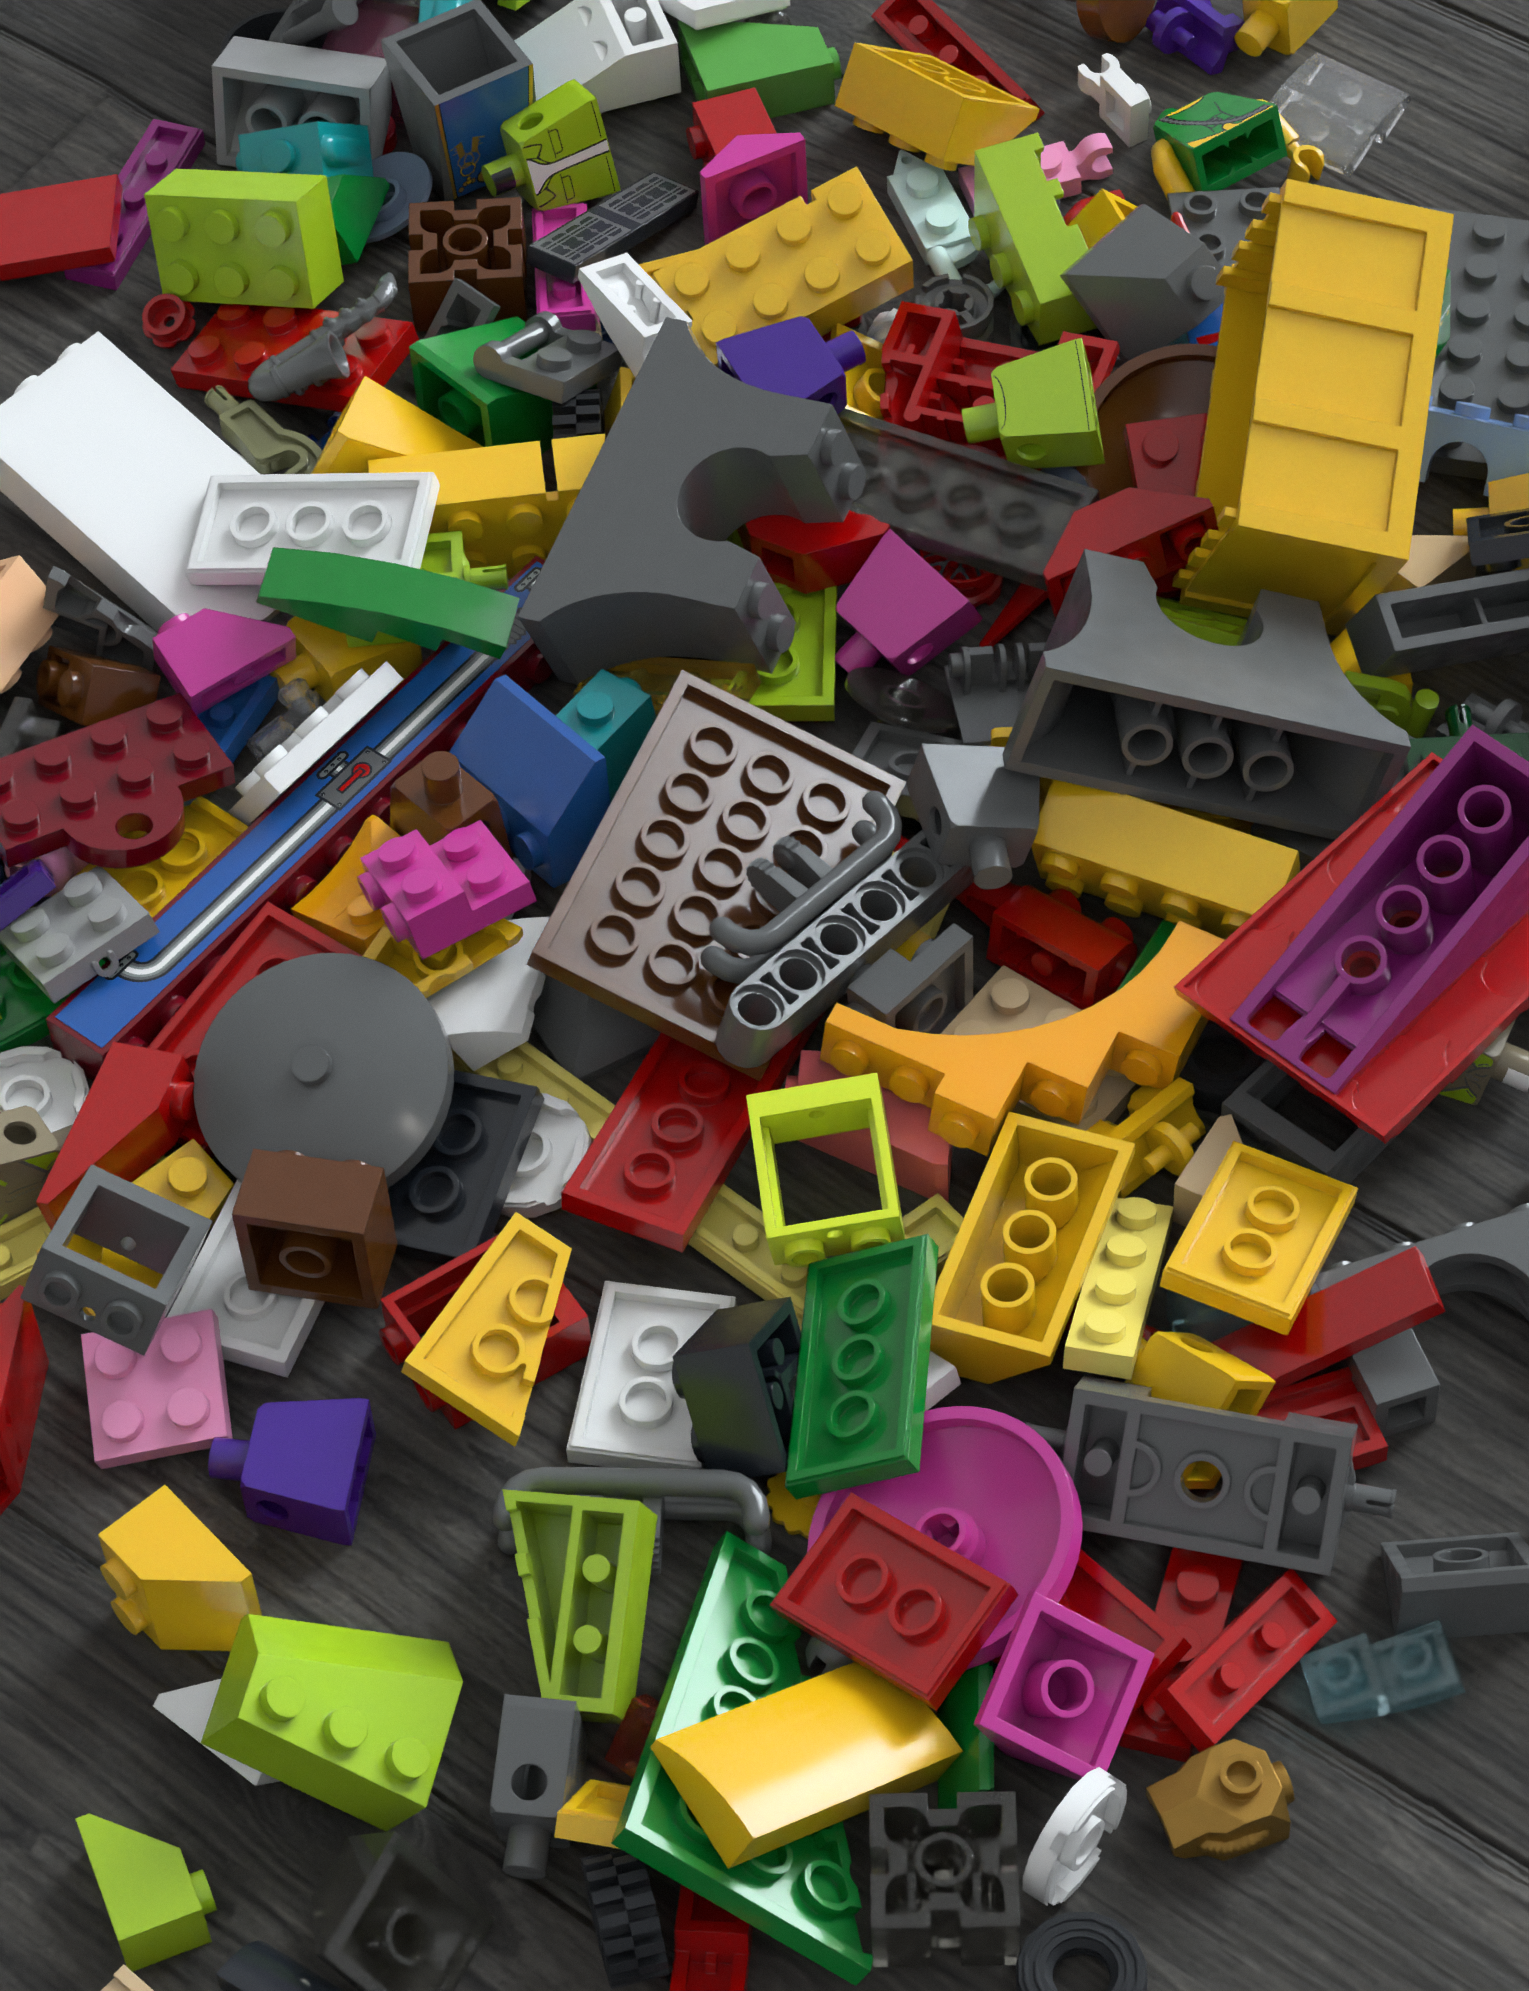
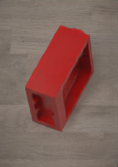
M497 1236L380 1299L385 1327L379 1330V1336L384 1348L395 1364L400 1365L405 1362L421 1340L419 1334L430 1328ZM563 1282L547 1333L534 1385L588 1356L591 1335L588 1315ZM413 1380L415 1389L427 1409L432 1413L440 1409L455 1430L473 1420Z

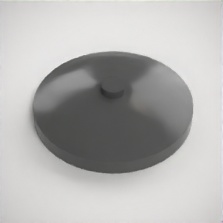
M320 953L301 956L271 967L254 977L241 987L218 1012L204 1037L197 1057L194 1072V1105L198 1123L211 1151L240 1183L243 1181L254 1148L274 1152L293 1150L308 1157L335 1161L349 1159L363 1161L371 1166L384 1168L387 1188H389L407 1175L421 1161L441 1131L451 1104L454 1087L453 1054L443 1023L434 1008L421 991L395 969L370 958L353 954Z

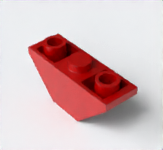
M1128 487L1074 511L1043 571L1054 616L1057 618L1084 549L1144 562L1153 580L1187 565L1189 555L1195 547L1200 548L1201 539L1208 529L1219 531L1214 506L1207 498Z
M849 510L844 522L804 523L797 518L787 515H767L745 523L737 531L744 549L760 557L773 582L781 583L791 589L809 594L852 582L883 535L890 529V525L880 522L871 515L859 514Z

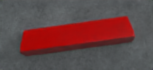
M886 0L871 15L905 51L932 55L1039 108L1036 120L1045 114L1035 101L932 0Z

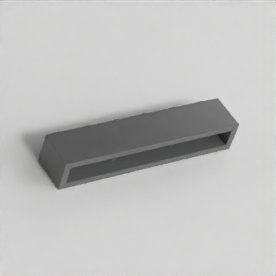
M1529 568L1376 594L1345 624L1361 672L1370 676L1390 677L1529 652Z

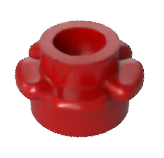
M173 294L155 296L146 304L143 310L142 327L145 336L150 339L152 338L154 345L163 349L174 348L177 343L187 341L193 335L196 328V321L193 319L195 315L194 307L190 302L182 301ZM174 319V324L170 327H167V322Z

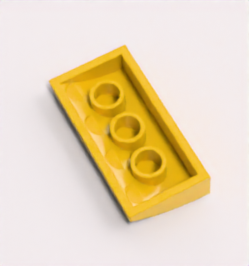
M856 1662L656 1739L650 1746L728 1869L937 1781L963 1752L948 1729L926 1704Z

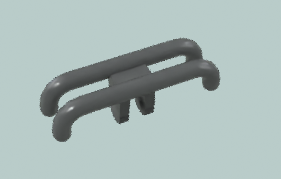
M870 791L862 798V807L872 817L876 825L868 820L856 822L852 828V836L861 846L834 868L830 867L806 845H802L800 840H796L794 836L791 838L789 835L783 836L772 846L774 859L777 860V864L782 869L774 866L773 862H770L768 858L763 859V857H760L751 862L746 868L747 880L751 883V887H754L756 892H760L761 896L780 913L765 926L754 930L742 928L727 917L715 918L709 926L711 937L730 951L751 957L744 959L736 958L718 946H708L702 951L700 956L703 967L723 981L741 984L891 857L892 851L900 842L902 833V821L898 809L879 791Z
M538 1467L525 1469L509 1478L499 1490L492 1511L493 1524L499 1529L498 1547L505 1554L514 1555L517 1553L511 1517L510 1513L506 1511L502 1489L640 1501L658 1515L650 1575L661 1574L664 1520L733 1522L744 1531L745 1542L769 1555L772 1549L773 1539L767 1498L757 1483L742 1473L723 1469Z

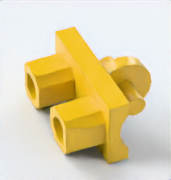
M1178 1077L1163 1090L1151 1086H1142L1131 1094L1127 1105L1130 1116L1119 1125L1100 1119L1086 1130L1135 1143V1154L1119 1191V1198L1124 1199L1163 1167L1172 1174L1180 1176L1195 1154L1191 1145L1200 1139L1206 1131L1193 1106L1192 1097L1195 1091L1192 1083Z

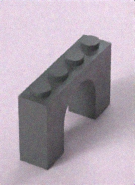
M1529 1203L1515 1207L1506 1215L1477 1224L1473 1222L1458 1224L1449 1229L1445 1234L1420 1242H1401L1395 1244L1384 1253L1353 1263L1350 1261L1334 1263L1318 1274L1310 1290V1295L1317 1293L1416 1246L1425 1258L1439 1296L1457 1291H1475L1493 1295L1511 1304L1529 1322ZM1412 1328L1334 1364L1337 1370L1349 1367L1353 1375L1352 1381L1357 1391H1361L1384 1437L1435 1421L1440 1383Z

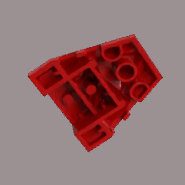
M901 301L882 347L881 364L885 372L884 393L880 394V412L883 417L884 430L883 439H880L878 442L876 503L879 511L943 524L968 521L979 523L990 530L995 526L1042 468L1014 469L1009 467L1001 438L968 444L963 424L962 409L995 403L991 372L998 366L1032 355L1038 351L964 338L955 311ZM1063 331L1058 345L1082 338L1091 369L1095 393L1103 381L1111 375L1120 352L1118 341Z

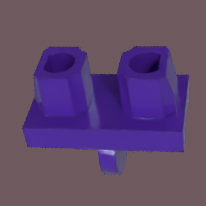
M1157 0L1154 10L1147 18L1145 27L1153 32V45L1165 54L1179 51L1208 74L1214 75L1223 71L1228 53L1240 49L1235 42L1234 36L1245 22L1233 13L1225 16L1211 7L1210 0Z

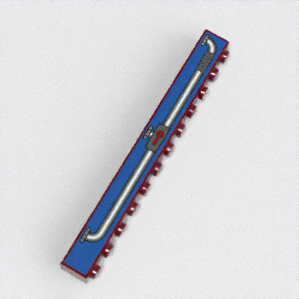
M535 556L508 581L509 590H499V592L520 598L507 648L501 659L445 641L152 918L160 931L159 933L119 959V967L113 975L102 977L97 974L82 984L46 1018L53 1048L61 1052L62 1058L70 1060L73 1064L75 1061L83 1069L85 1076L94 1081L113 1042L147 1048L267 902L293 916L291 908L306 897L336 866L351 846L368 817L371 815L378 816L390 827L391 786L395 780L423 761L429 754L438 751L450 752L496 678L506 674L526 692L535 684L543 683L549 678L553 670L518 618L545 560ZM107 960L101 968H107L110 965V961Z

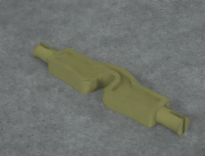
M217 385L215 386L216 392L211 388L206 393L204 402L219 416L222 436L240 452L247 463L258 473L271 474L285 468L290 469L284 474L312 473L322 452L321 448L314 441L298 432L283 429L254 400L250 399L239 404L223 386Z

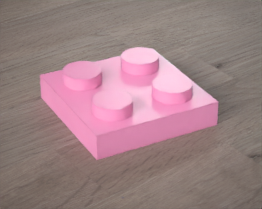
M212 1309L165 1318L145 1355H141L94 1332L81 1334L94 1461L101 1469L211 1448L215 1437L233 1439L218 1316Z

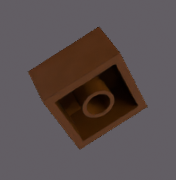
M253 1148L232 1211L248 1289L378 1309L397 1247L384 1168L371 1166L363 1161L354 1159L335 1161L308 1157L293 1150L274 1152Z

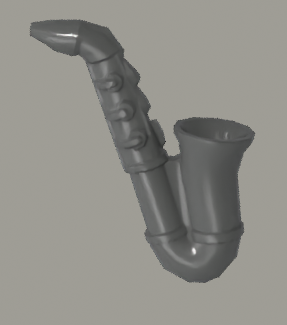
M391 272L384 274L379 279L375 291L369 298L361 299L358 297L354 307L350 309L340 308L339 316L334 319L332 317L323 318L322 326L311 330L308 336L278 355H271L269 359L257 366L248 379L249 393L258 401H277L282 398L286 399L293 393L301 396L305 394L308 386L311 385L320 387L328 380L348 378L350 369L342 347L345 345L344 340L391 305L397 295V283L394 275Z

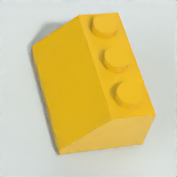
M856 42L854 43L834 105L854 115L853 125L878 134H883L885 131L890 134L888 140L890 144L911 152H920L922 150L926 152L925 162L949 171H956L958 164L974 166L975 150L1013 140L1036 120L1039 108L932 55Z

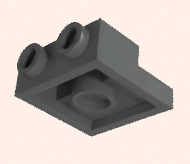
M953 923L935 940L928 939L923 942L915 951L911 962L890 948L874 964H866L854 974L847 987L848 1004L846 1007L896 1029L941 1034L973 999V936Z

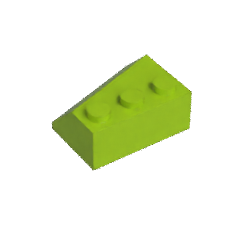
M247 1614L241 1618L201 1744L387 1832L427 1806L463 1679L450 1644L446 1641Z

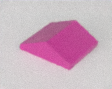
M800 132L737 135L700 171L705 245L799 196L803 198L806 205L808 204L805 138Z

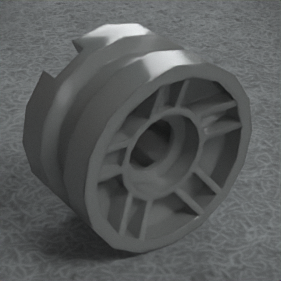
M948 273L933 277L922 284V292L920 295H915V304L955 311L964 338L992 343L994 335V296L988 285L979 278L963 274L962 280L949 279Z

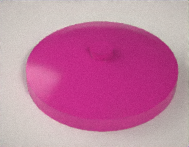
M974 1406L941 1407L927 1410L924 1413L920 1471L822 1494L812 1518L807 1548L808 1552L852 1492L1010 1583L1019 1595L967 1667V1669L987 1663L1003 1654L1028 1592L1035 1591L1059 1603L1072 1579L1079 1559L1083 1528L1082 1511L1078 1492L1069 1472L1047 1441L1034 1429L1012 1416L992 1409Z

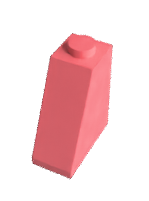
M801 1050L798 1076L787 1075L785 1088L852 1076L845 1075L833 1065L820 1060L821 1051ZM881 1087L897 1185L929 1199L939 1193L949 1202L953 1145L946 1142L941 1136L928 1131L932 1108L920 1103L905 1101L891 1090ZM870 1128L798 1140L877 1175Z

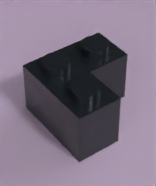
M791 1297L718 1309L672 1356L674 1360L672 1365L674 1388L681 1399H685L693 1424L691 1428L692 1449L697 1460L704 1462L706 1469H723L738 1472L748 1478L783 1473L787 1470L794 1405L788 1383L797 1374L801 1331Z

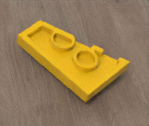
M515 1212L407 1357L401 1372L515 1447L521 1433L525 1412L572 1248Z

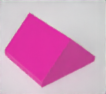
M1030 1591L976 1716L974 1725L1007 1756L1076 1780H1080L1088 1772L1098 1767L1107 1772L1155 1653L1035 1591Z

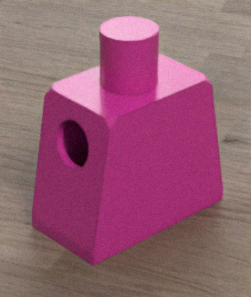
M889 529L837 602L835 611L856 633L835 654V661L857 682L882 657L900 674L907 677L975 627L983 618L966 597L897 534Z

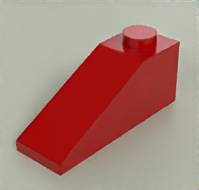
M118 1042L112 1043L36 1200V1204L51 1230L91 1164L124 1180L133 1182L176 1145L186 1121L192 1120L196 1114L193 1092L194 1077L183 1055Z

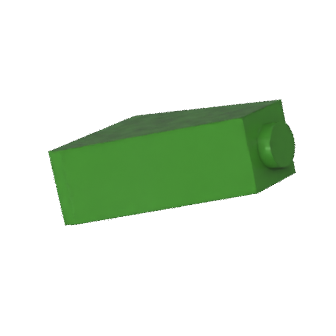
M678 21L680 62L697 101L755 87L769 118L835 104L834 80H839L842 77L841 64L835 47L827 48L818 27L732 21L695 30L682 21Z

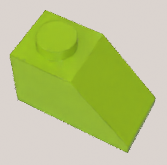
M90 1813L75 1818L126 1966L132 1972L212 1942L204 1915L217 1911L208 1881L203 1869L189 1874L179 1847Z

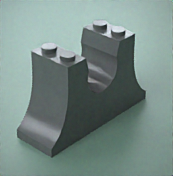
M669 317L665 318L518 615L519 620L559 681L581 685L595 676L601 669L607 670L628 662L657 657H693L722 662L754 664L758 671L772 674L781 653L786 652L792 643L796 622L760 557L730 541H726V539L745 523L767 515H787L797 518L804 523L844 522L853 501L857 500L864 490L867 472L833 405L763 390L731 377L706 358L687 321Z
M1084 549L1002 753L1004 769L1336 840L1392 789L1411 745L1407 731L1398 727L1374 709L1358 693L1341 670L1332 652L1318 601L1260 589L1237 645L1216 644L1187 633L1166 617L1156 600L1158 587L1144 562Z

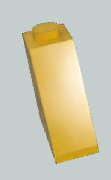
M364 376L339 416L311 474L369 473L368 460L480 448L483 446Z

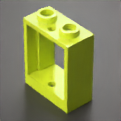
M877 1073L746 1095L766 1239L775 1266L787 1264L792 1267H808V1264L823 1260L825 1257L851 1253L905 1239L885 1104ZM870 1128L882 1210L786 1226L774 1144Z

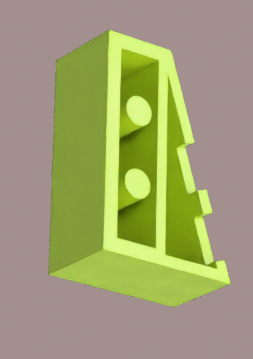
M1037 132L975 150L974 217L968 220V229L975 249L977 251L984 250L990 260V269L996 285L999 288L1005 287L1011 296L1013 311L1018 323L1021 326L1028 325L1038 344L1042 345L1059 340L1063 331L1079 334L1096 329L1097 327L1060 277L1065 270L1089 249L1078 224L1068 227L1065 224L1056 203V199L1063 198L1064 191L1058 178L1046 180L1041 168V152L1044 151L1045 147Z
M502 1489L506 1511L510 1513L517 1549L515 1560L518 1576L523 1581L530 1619H527L541 1698L576 1701L582 1721L632 1725L658 1515L637 1500Z

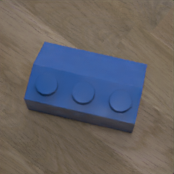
M505 674L493 681L449 753L455 755L460 767L493 793L497 799L511 852L517 856L521 865L529 871L533 870L550 886L555 888L570 881L611 804L606 757Z

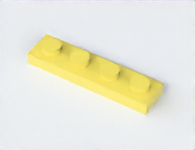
M1140 1197L1116 1199L1082 1285L1065 1344L1063 1369L1131 1380L1171 1231L1173 1206L1155 1204Z

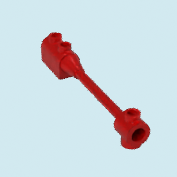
M901 835L900 842L893 852L898 851L909 839ZM973 882L956 897L991 928L986 959L1000 967L1003 965L1081 1010L1089 1008L1115 993L1135 963L1137 945L1133 942V934L1130 928L1122 920L1115 917H1108L1099 924L1081 914L1079 901L1071 892L1065 889L1058 888L1047 895L1031 885L1021 886L1009 882L997 889H982Z

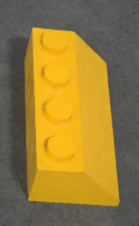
M1008 1112L935 1286L930 1351L954 1365L960 1377L990 1384L1051 1364L1135 1154V1143Z

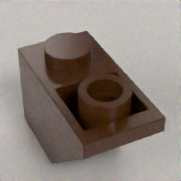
M49 645L47 659L41 662L36 676V690L39 694L38 704L81 725L90 726L155 702L161 676L138 665Z

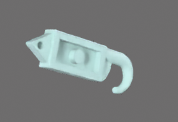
M900 150L894 173L891 176H887V193L926 265H930L935 277L948 273L949 279L962 280L957 269L972 262L979 254L970 238L968 220L970 218L943 169L930 165L904 150ZM994 280L986 284L989 286L994 298L999 296L1005 289V287L999 288Z

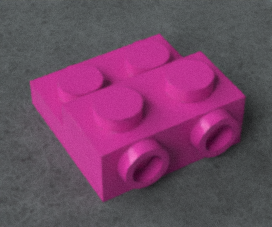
M481 820L467 827L453 830L444 839L430 846L416 829L402 837H395L386 841L380 848L360 858L365 873L357 876V881L370 907L374 911L380 909L382 917L395 941L399 943L407 939L422 960L537 901L530 881Z

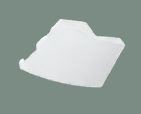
M549 917L508 920L523 929L524 935L516 945L426 998L443 1023L451 1048L473 1071L529 1039L535 1017L534 1004L541 995L546 976L544 973L526 964Z

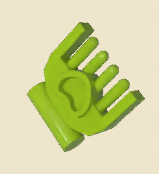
M1352 671L1345 672V676L1358 693L1381 715L1407 731L1408 735L1414 738H1423L1439 704V696L1433 690L1421 689L1416 693L1413 700L1407 686L1403 683L1385 677L1370 676Z

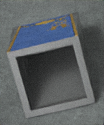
M472 0L381 39L382 50L413 153L422 158L428 165L432 173V187L443 201H451L486 185L481 167L507 155L500 132L502 123L536 102L533 63L481 0Z

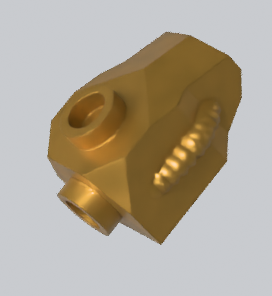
M1232 1739L1209 1747L1190 1757L1176 1773L1146 1787L1147 1799L1154 1807L1170 1844L1169 1847L1176 1857L1185 1859L1209 1856L1226 1861L1289 1838L1291 1821L1287 1804L1294 1802L1295 1797L1287 1770L1281 1761L1271 1763L1265 1750L1242 1741Z

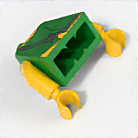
M1212 92L1179 109H1165L1153 126L1156 143L1151 149L1153 172L1166 198L1168 193L1223 190L1285 156L1291 160L1287 179L1308 183L1311 173L1316 180H1320L1324 167V154L1322 151L1311 145L1300 146L1297 143L1300 136L1281 116L1278 106L1263 99L1256 100L1222 92Z

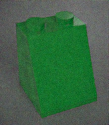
M516 316L418 340L409 346L418 408L483 447L540 441L541 455L552 447L551 439H553L554 435L552 401L486 379L476 371L473 364V355L478 347L492 340L501 342L523 329L526 322ZM535 348L518 359L524 360L539 349ZM598 383L594 384L586 390L597 389Z

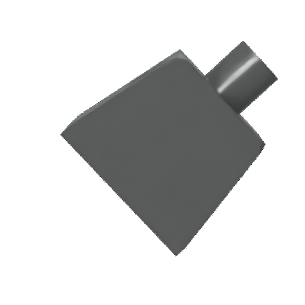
M922 743L908 778L907 788L934 860L942 865L971 866L974 883L982 889H997L1005 886L1012 879L1011 867L1016 868L1024 864L1038 832L1040 777L1004 769L1002 753L1005 747Z
M504 1694L490 1800V1815L499 1839L507 1842L502 1870L510 1876L523 1879H542L546 1876L550 1847L565 1849L572 1845L573 1841L554 1838L557 1812L583 1785L588 1757L589 1742L576 1701Z

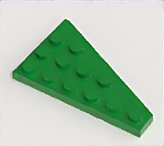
M727 1531L713 1547L611 1844L856 1986L871 1971L873 1955L863 1953L855 1914L862 1906L858 1888L850 1875V1864L852 1861L843 1821L728 1869L650 1748L656 1739L811 1679L810 1676L801 1675L794 1643L801 1636L800 1628L780 1617L770 1606L789 1579L786 1566Z

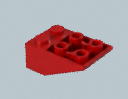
M18 1285L3 1303H0V1515L21 1492L49 1366V1360L32 1303L20 1298L24 1289L21 1285Z

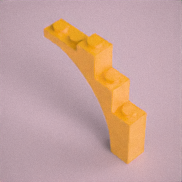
M1179 920L1159 953L1137 976L1115 993L1095 1005L1066 1018L1033 1028L1004 1033L947 1035L896 1029L836 1003L825 1022L820 1060L833 1065L841 1073L852 1077L877 1073L881 1087L891 1090L905 1101L920 1103L932 1108L928 1131L941 1136L953 1146L969 1148L988 1157L1000 1134L1008 1112L1014 1110L1019 1099L1033 1105L1037 1110L1046 1115L1061 1117L1079 1125L1109 1069L1125 1075L1136 1084L1151 1086L1161 1090L1176 1080L1209 1019L1202 1016L1192 1005L1179 997L1174 986L1225 940Z

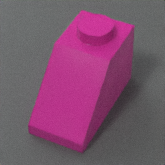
M207 608L200 610L192 616H189L188 613L174 616L166 621L159 628L158 635L152 638L154 660L177 694L181 693L196 715L296 658V636L290 627Z

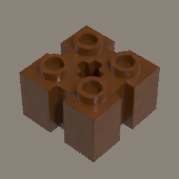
M522 198L476 199V209L455 210L454 201L409 203V241L411 251H408V285L416 332L428 331L454 278L463 280L500 306L493 322L516 316L527 322V243Z

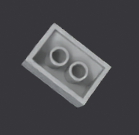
M234 36L213 63L212 82L217 164L236 167V156L240 151L238 135L316 121L367 125L372 160L382 156L392 111L391 77L385 58Z

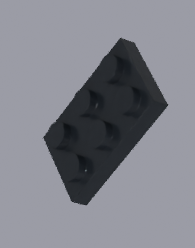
M454 1070L451 1104L439 1135L421 1161L407 1175L387 1188L397 1239L395 1254L446 1264L491 1239L545 1099L537 1086Z

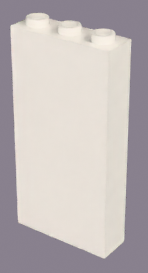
M99 331L82 344L74 343L62 352L53 366L39 376L32 375L26 378L17 387L13 396L0 405V491L153 629L158 631L166 621L182 613H188L189 616H192L204 608L286 626L287 622L294 617L288 613L256 603L261 585H191L185 575V569L210 476L259 475L260 473Z

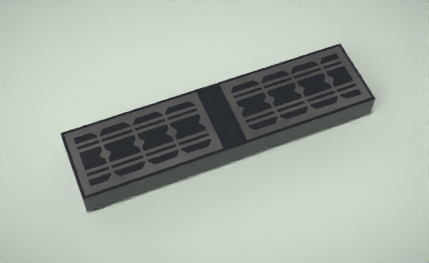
M651 172L530 244L528 247L527 264L574 284L579 281V268L623 254L696 209L699 191L656 172Z

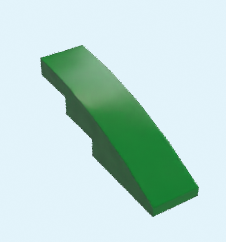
M273 547L256 603L371 643L379 631L434 651L437 650L443 639L501 659L507 648L520 598L458 578L396 563L338 553Z

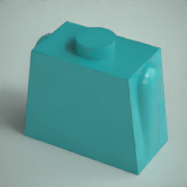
M316 121L238 135L240 151L235 161L237 171L326 175V177L342 174L374 177L367 125Z
M601 669L556 717L606 757L610 802H612L652 727L656 715L651 695L645 693L635 680L628 677L618 678Z

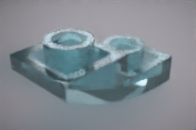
M1439 1620L1374 1644L1363 1633L1308 1653L1300 1659L1316 1716L1321 1724L1348 1722L1389 1715L1465 1693L1447 1633Z

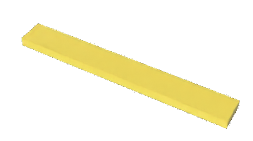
M527 1041L475 1071L451 1048L454 1070L537 1086L541 1093H547L568 1102L585 1122L592 1142L615 1107L614 1104ZM723 1184L688 1244L765 1301L791 1297L796 1316L803 1320L805 1298L802 1299L795 1293L806 1286L808 1267H792L787 1264L775 1266L766 1239L763 1212Z

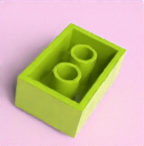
M175 169L144 194L163 294H173L182 301L314 309L344 282L326 175Z

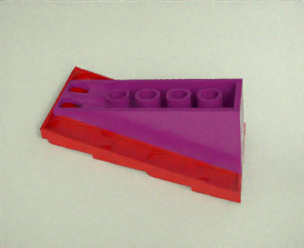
M1471 725L1444 759L1431 752L1174 986L1176 994L1192 1005L1202 1016L1216 1022L1244 1042L1255 1054L1272 1062L1297 1080L1307 1091L1321 1097L1349 1117L1360 1129L1374 1135L1386 1144L1391 1138L1400 1134L1449 1083L1453 1084L1520 1013L1529 1009V762L1474 725Z

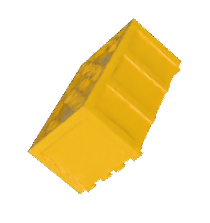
M1286 179L1280 188V194L1270 192L1263 202L1261 213L1267 214L1263 221L1253 219L1246 229L1245 239L1250 241L1239 240L1232 251L1231 260L1237 262L1232 264L1231 267L1224 265L1216 278V285L1225 287V297L1215 366L1212 372L1211 394L1195 497L1207 498L1214 506L1219 531L1208 529L1201 539L1200 548L1195 547L1189 555L1188 564L1185 569H1179L1173 577L1172 587L1181 588L1179 604L1246 618L1250 615L1260 589L1318 601L1327 634L1338 636L1346 628L1345 624L1376 594H1380L1409 560L1454 214Z

